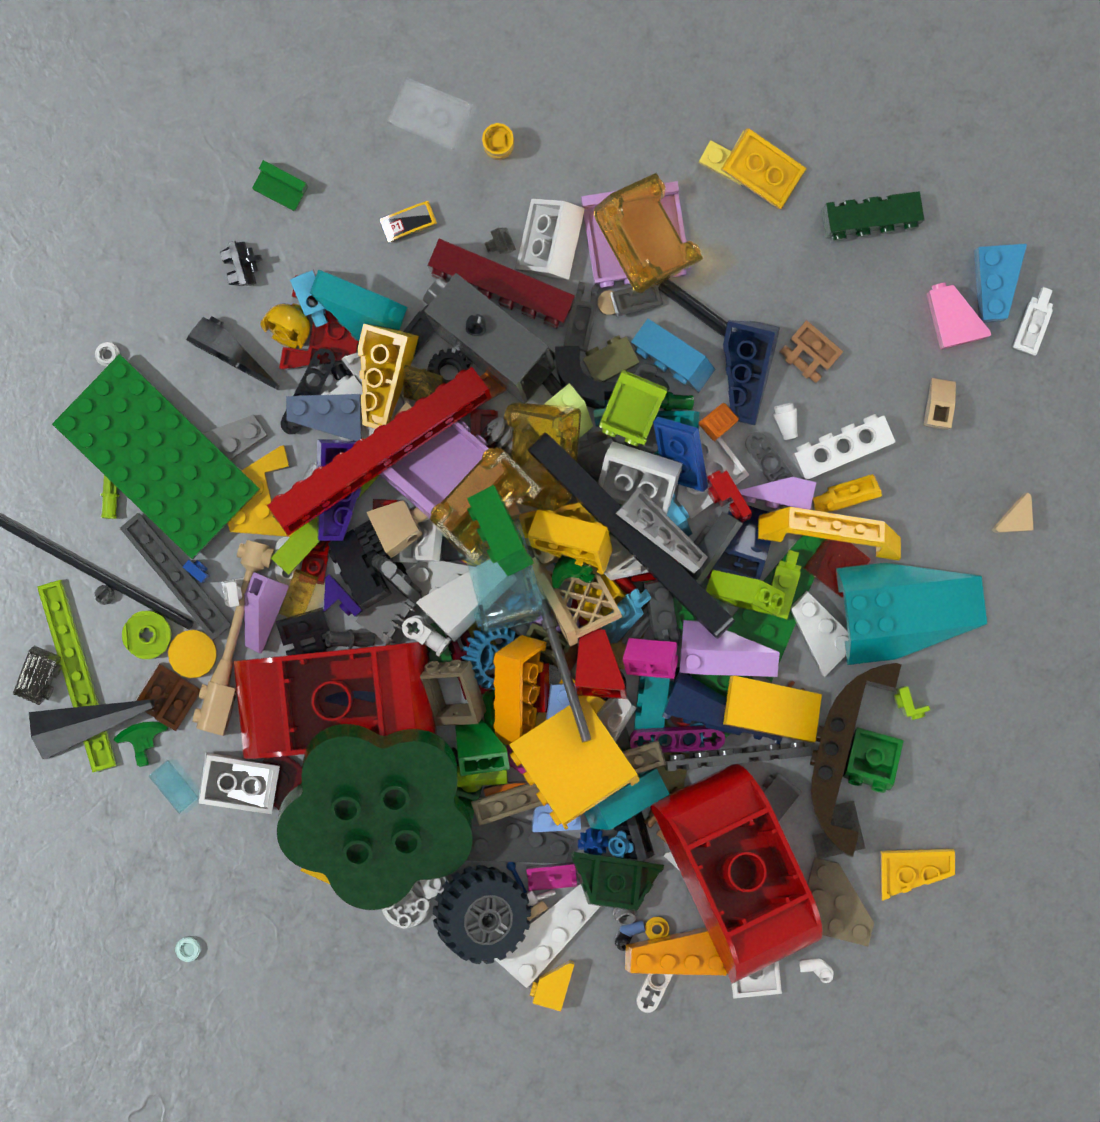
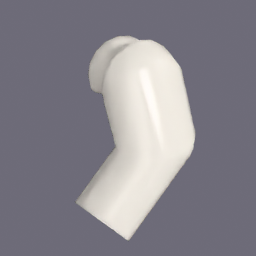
M823 959L799 960L801 973L813 971L823 983H829L833 980V970Z

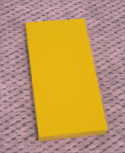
M733 675L730 676L723 724L814 743L816 742L822 694Z

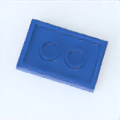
M657 417L653 424L659 456L683 463L678 485L704 492L708 488L699 428Z

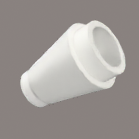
M793 403L775 406V413L773 415L784 440L798 437L797 408H794Z

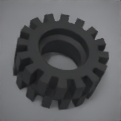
M447 348V352H444L442 349L438 355L435 353L432 359H430L426 374L428 377H432L438 386L439 383L440 385L443 383L447 384L451 380H446L441 376V367L452 365L459 373L462 370L471 368L470 360L466 361L467 356L464 353L460 356L459 350L453 353L452 348Z
M370 520L355 527L357 538L370 561H372L375 554H381L385 558L391 559L386 554Z

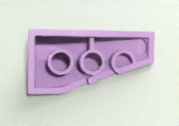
M684 620L680 673L777 677L780 652L741 637L731 631H726L717 639L699 621Z

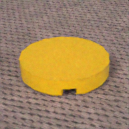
M198 630L183 631L176 635L170 643L168 650L169 662L173 670L181 676L188 678L201 677L208 673L215 665L217 648L214 641L205 632Z

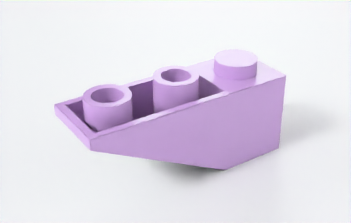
M790 477L742 489L739 492L745 502L755 504L756 500L765 501L766 507L779 509L781 505L810 510L817 482Z
M253 572L244 594L245 647L262 654L289 586L256 572Z

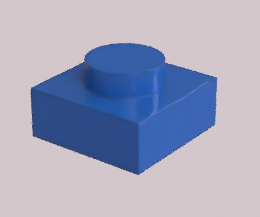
M188 560L183 566L200 583H204L210 577L206 573L208 568L199 560L195 562Z

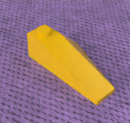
M363 324L358 345V356H360L361 360L359 376L362 379L363 393L361 395L362 425L376 429L390 422L406 380L405 374H408L405 372H409L419 336L395 329Z

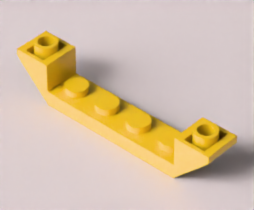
M787 507L762 514L758 518V539L782 542L786 533L875 546L876 557L898 561L901 559V537L883 521L795 507Z

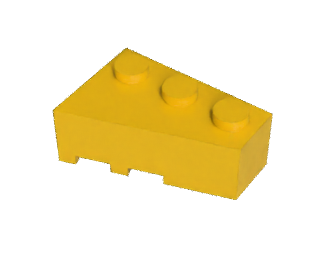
M537 510L528 533L531 547L559 558L561 554L576 559V565L582 566L584 562L598 568L597 573L602 575L605 573L613 551L608 527L602 523L582 521L575 516H561L551 510Z

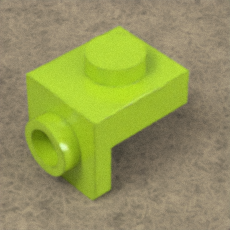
M908 686L896 688L897 694L894 695L897 708H902L905 717L911 716V719L915 720L925 717V712L930 711L929 705L914 707Z

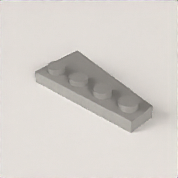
M254 415L203 433L230 460L268 436Z
M637 488L617 511L616 514L691 572L695 573L700 569L708 558L640 488Z

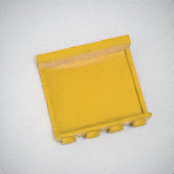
M584 696L579 698V702L592 740L582 743L571 706L569 705L509 744L513 751L509 754L517 767L519 765L523 766L526 771L523 773L524 778L530 786L536 785L539 790L536 793L538 799L543 806L546 804L550 806L552 812L549 815L557 826L562 824L565 830L568 829V823L628 783L633 786L640 781L638 774Z

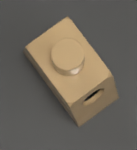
M405 500L367 512L386 554L391 558L423 535L418 523L428 518L418 508L411 510Z

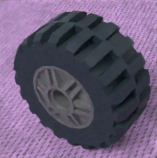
M477 865L476 870L471 866L464 868V873L456 872L452 875L453 880L450 883L445 881L441 886L444 888L442 894L437 893L435 900L438 902V906H433V915L437 917L433 920L434 927L438 930L439 938L461 959L465 961L470 960L474 964H480L482 961L485 964L494 963L495 958L501 961L507 958V952L513 953L517 950L516 944L519 941L523 942L526 937L523 933L525 929L529 930L531 923L527 920V917L531 916V908L527 905L529 899L523 892V888L498 868L492 866L488 868L485 865Z

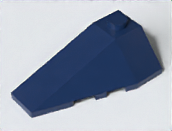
M729 320L727 323L723 349L726 358L730 409L738 417L739 422L756 425L780 327L757 321Z

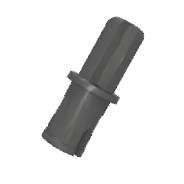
M350 629L347 632L327 631L325 636L327 647L343 646L352 649L353 646H373L375 643L373 633L353 632Z

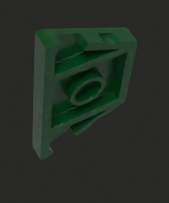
M572 852L571 854L589 905L637 911L644 901L645 895L649 893L654 885L653 882L658 874L664 869L663 864Z

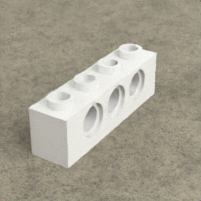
M877 414L871 415L863 419L865 423L856 427L853 423L841 428L842 433L833 437V434L829 433L818 438L820 441L818 444L811 446L810 442L796 447L797 453L793 454V458L802 479H811L895 443L885 416L878 418ZM862 430H866L871 434V441L867 444L859 439V433ZM839 440L848 442L849 450L846 453L838 451L837 442ZM817 449H822L826 452L827 458L825 462L820 463L815 460L814 453Z

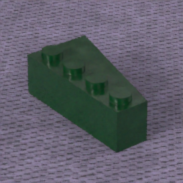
M920 191L886 196L884 200L878 196L869 197L862 200V203L859 204L855 199L845 200L836 207L835 202H828L821 210L825 237L832 238V241L845 240L847 235L856 234L857 238L871 235V231L880 230V234L891 233L895 231L896 227L904 226V230L919 228L918 224L924 221Z

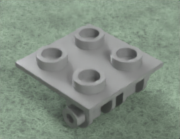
M388 585L392 594L369 608H364L356 622L379 637L386 644L392 645L399 644L405 636L402 631L404 621L412 616L420 615L422 609Z

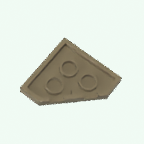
M814 857L808 886L819 911L822 935L868 947L874 922L839 863Z

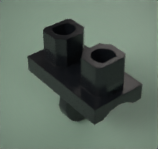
M229 242V247L220 251L224 264L234 263L235 270L227 273L229 285L251 286L256 284L254 272L258 271L256 263L263 260L262 256L254 255L252 247L246 248L245 242Z

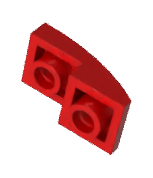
M320 541L303 559L300 581L324 585L329 558L328 551L330 550L328 543L331 541Z

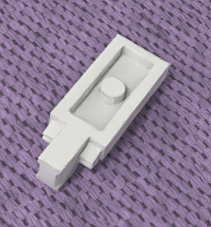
M1043 287L1037 298H1031L1012 348L1033 356L1037 355L1053 312V304L1049 303L1053 290Z

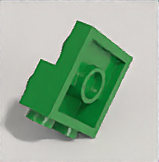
M857 727L854 732L850 753L847 757L843 778L848 779V783L854 786H862V783L871 785V789L875 792L884 793L886 790L890 791L894 786L904 740Z

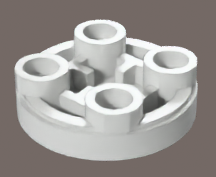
M417 881L402 900L382 909V912L391 924L403 929L418 925L425 919L430 908V899L426 898L421 883Z

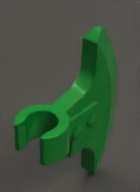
M562 555L553 570L552 587L560 588L563 581L569 577L579 578L583 582L591 583L595 577V574L591 573L593 568L584 565V562L582 566L576 565V559Z
M160 722L134 724L115 736L114 741L117 744L130 742L135 751L137 766H147L149 761L146 750L154 748L155 736L166 732L168 727Z

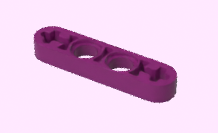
M705 726L637 729L629 736L630 746L635 748L638 747L637 742H634L638 740V736H643L644 740H651L650 735H654L653 740L656 741L663 734L670 735L672 737L671 743L667 746L660 745L662 753L717 750L725 743V735L722 731L705 728ZM714 732L720 737L716 738L715 743H711V740L707 738L703 739L704 744H700L701 738L699 733H703L704 738L711 737ZM693 733L696 736L695 742L690 745L683 743L682 739L685 734ZM645 741L642 745L650 743V741Z

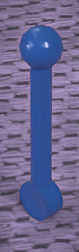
M508 862L506 864L507 869L512 872L516 882L523 888V892L526 893L527 891L515 869L516 864Z

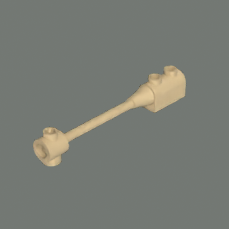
M246 540L245 544L240 543L237 557L241 558L240 563L246 569L241 587L242 599H239V606H236L223 658L220 660L211 680L208 681V685L202 684L199 698L204 699L202 708H196L193 716V722L197 723V729L221 736L226 735L237 695L236 687L230 686L233 666L232 658L245 613L244 594L253 572L263 570L264 567L270 568L274 549H271L269 545Z

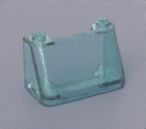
M519 518L513 519V523L519 535H521L524 541L523 544L528 552ZM478 532L460 537L459 543H456L459 558L464 557L468 565L478 603V613H474L475 621L478 628L482 627L483 634L540 620L543 614V605L532 565L507 576L497 562L492 563L486 551L490 549L487 541L483 543Z

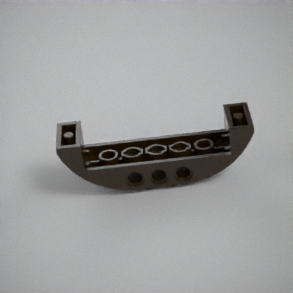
M899 663L885 664L872 668L853 679L836 697L829 710L825 726H819L816 742H820L818 750L813 749L810 765L814 766L811 789L814 813L826 837L838 850L849 857L854 856L859 832L830 824L865 685L894 692L902 665ZM839 720L844 724V729L836 732L831 728V723ZM828 744L836 745L838 753L833 756L828 755L824 750L825 746ZM824 767L829 768L833 773L832 777L827 780L822 779L818 774L819 770Z

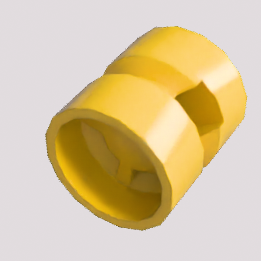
M495 123L485 129L482 143L487 156L494 160H502L511 155L514 149V137L508 126Z

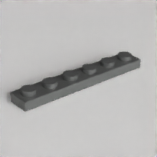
M137 513L120 527V530L211 640H215L231 626V623L190 573L183 568L181 562L140 513Z

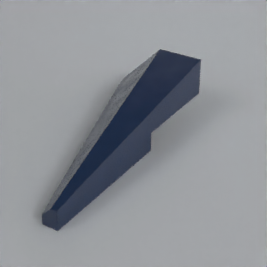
M679 670L662 715L663 718L670 719L671 716L683 718V723L690 724L692 721H697L704 724L705 728L741 735L742 732L754 734V739L761 740L762 737H767L775 740L776 744L781 743L783 738L781 736L724 725L727 698L688 674L680 673Z

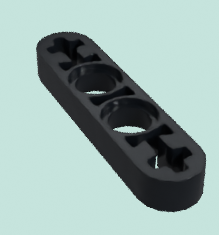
M328 347L317 349L293 396L319 395L335 363V353L332 349ZM326 352L329 354L328 358L331 362L324 363L322 370H326V373L323 374L319 369L311 367L313 364L318 367L321 360L318 355H323ZM315 373L320 377V384L313 387L307 383L306 378L309 374ZM286 409L281 419V428L287 434H296L301 430L302 425H298V427L293 426L292 429L288 428V423L285 421L287 419Z

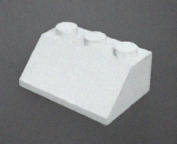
M531 199L515 269L545 277L569 280L585 209L566 201Z
M612 442L605 454L598 484L617 503L622 505L637 488H640L667 515L683 463Z

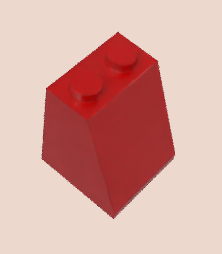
M598 628L579 637L575 679L577 695L627 699L625 684L605 630Z

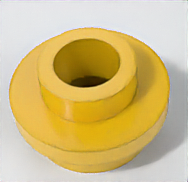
M655 916L646 922L645 933L649 939L666 937L669 933V925L664 918ZM660 925L662 928L661 932L654 933L652 930L653 926Z

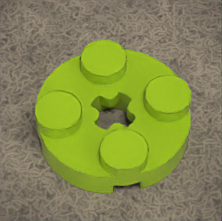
M154 611L135 613L128 619L122 629L124 646L131 654L140 659L159 657L167 651L172 639L171 627L166 618ZM145 628H149V631L153 632V637L150 638L149 642H146L145 638L140 636L141 633H144Z

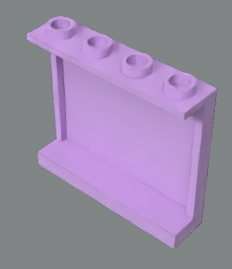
M678 181L581 196L582 208L585 209L583 216L594 285H600V289L614 287L616 282L624 281V285L639 283L638 279L648 277V281L663 279L662 275L672 274V277L687 275L686 271L691 270V264L689 263L678 194Z
M462 420L455 422L379 474L445 533L468 511L467 508L471 507L467 498L492 486L507 471L503 455L497 450L492 452L486 447L488 445L487 442L478 434L476 436L472 435L469 432L470 428Z

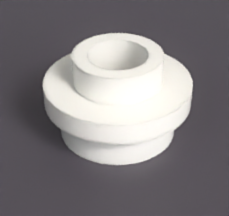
M105 342L97 347L95 358L99 364L107 367L120 352L116 345ZM107 350L112 352L110 359L104 358V352Z

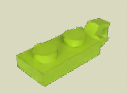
M788 550L786 561H779L771 586L785 593L783 606L777 616L788 619L801 573V566L796 565L799 552Z

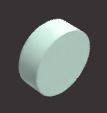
M189 936L179 940L175 947L177 957L184 962L195 960L201 950L198 940Z

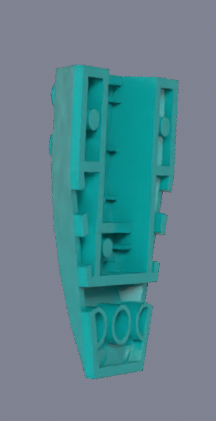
M891 563L836 568L838 590L843 592L849 638L848 641H845L847 665L896 660L987 624L982 576Z

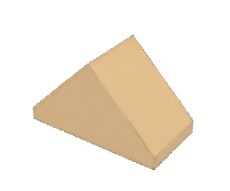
M1024 493L991 530L995 533L1032 531L1031 495Z

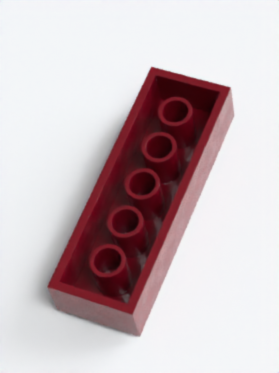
M440 238L427 265L433 278H443L446 281V279L450 280L457 273L489 300L494 298L498 300L500 306L512 310L513 307L520 309L521 314L535 320V317L544 319L543 324L557 329L558 326L564 327L575 300V295Z

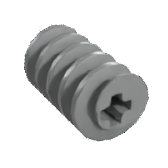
M503 417L492 420L483 430L481 437L485 438L488 436L487 444L496 443L493 450L498 451L502 448L501 454L503 457L509 454V464L515 460L517 461L514 466L516 470L520 469L531 457L528 449L533 443L527 441L525 436L520 435L517 429H513L510 423H506Z

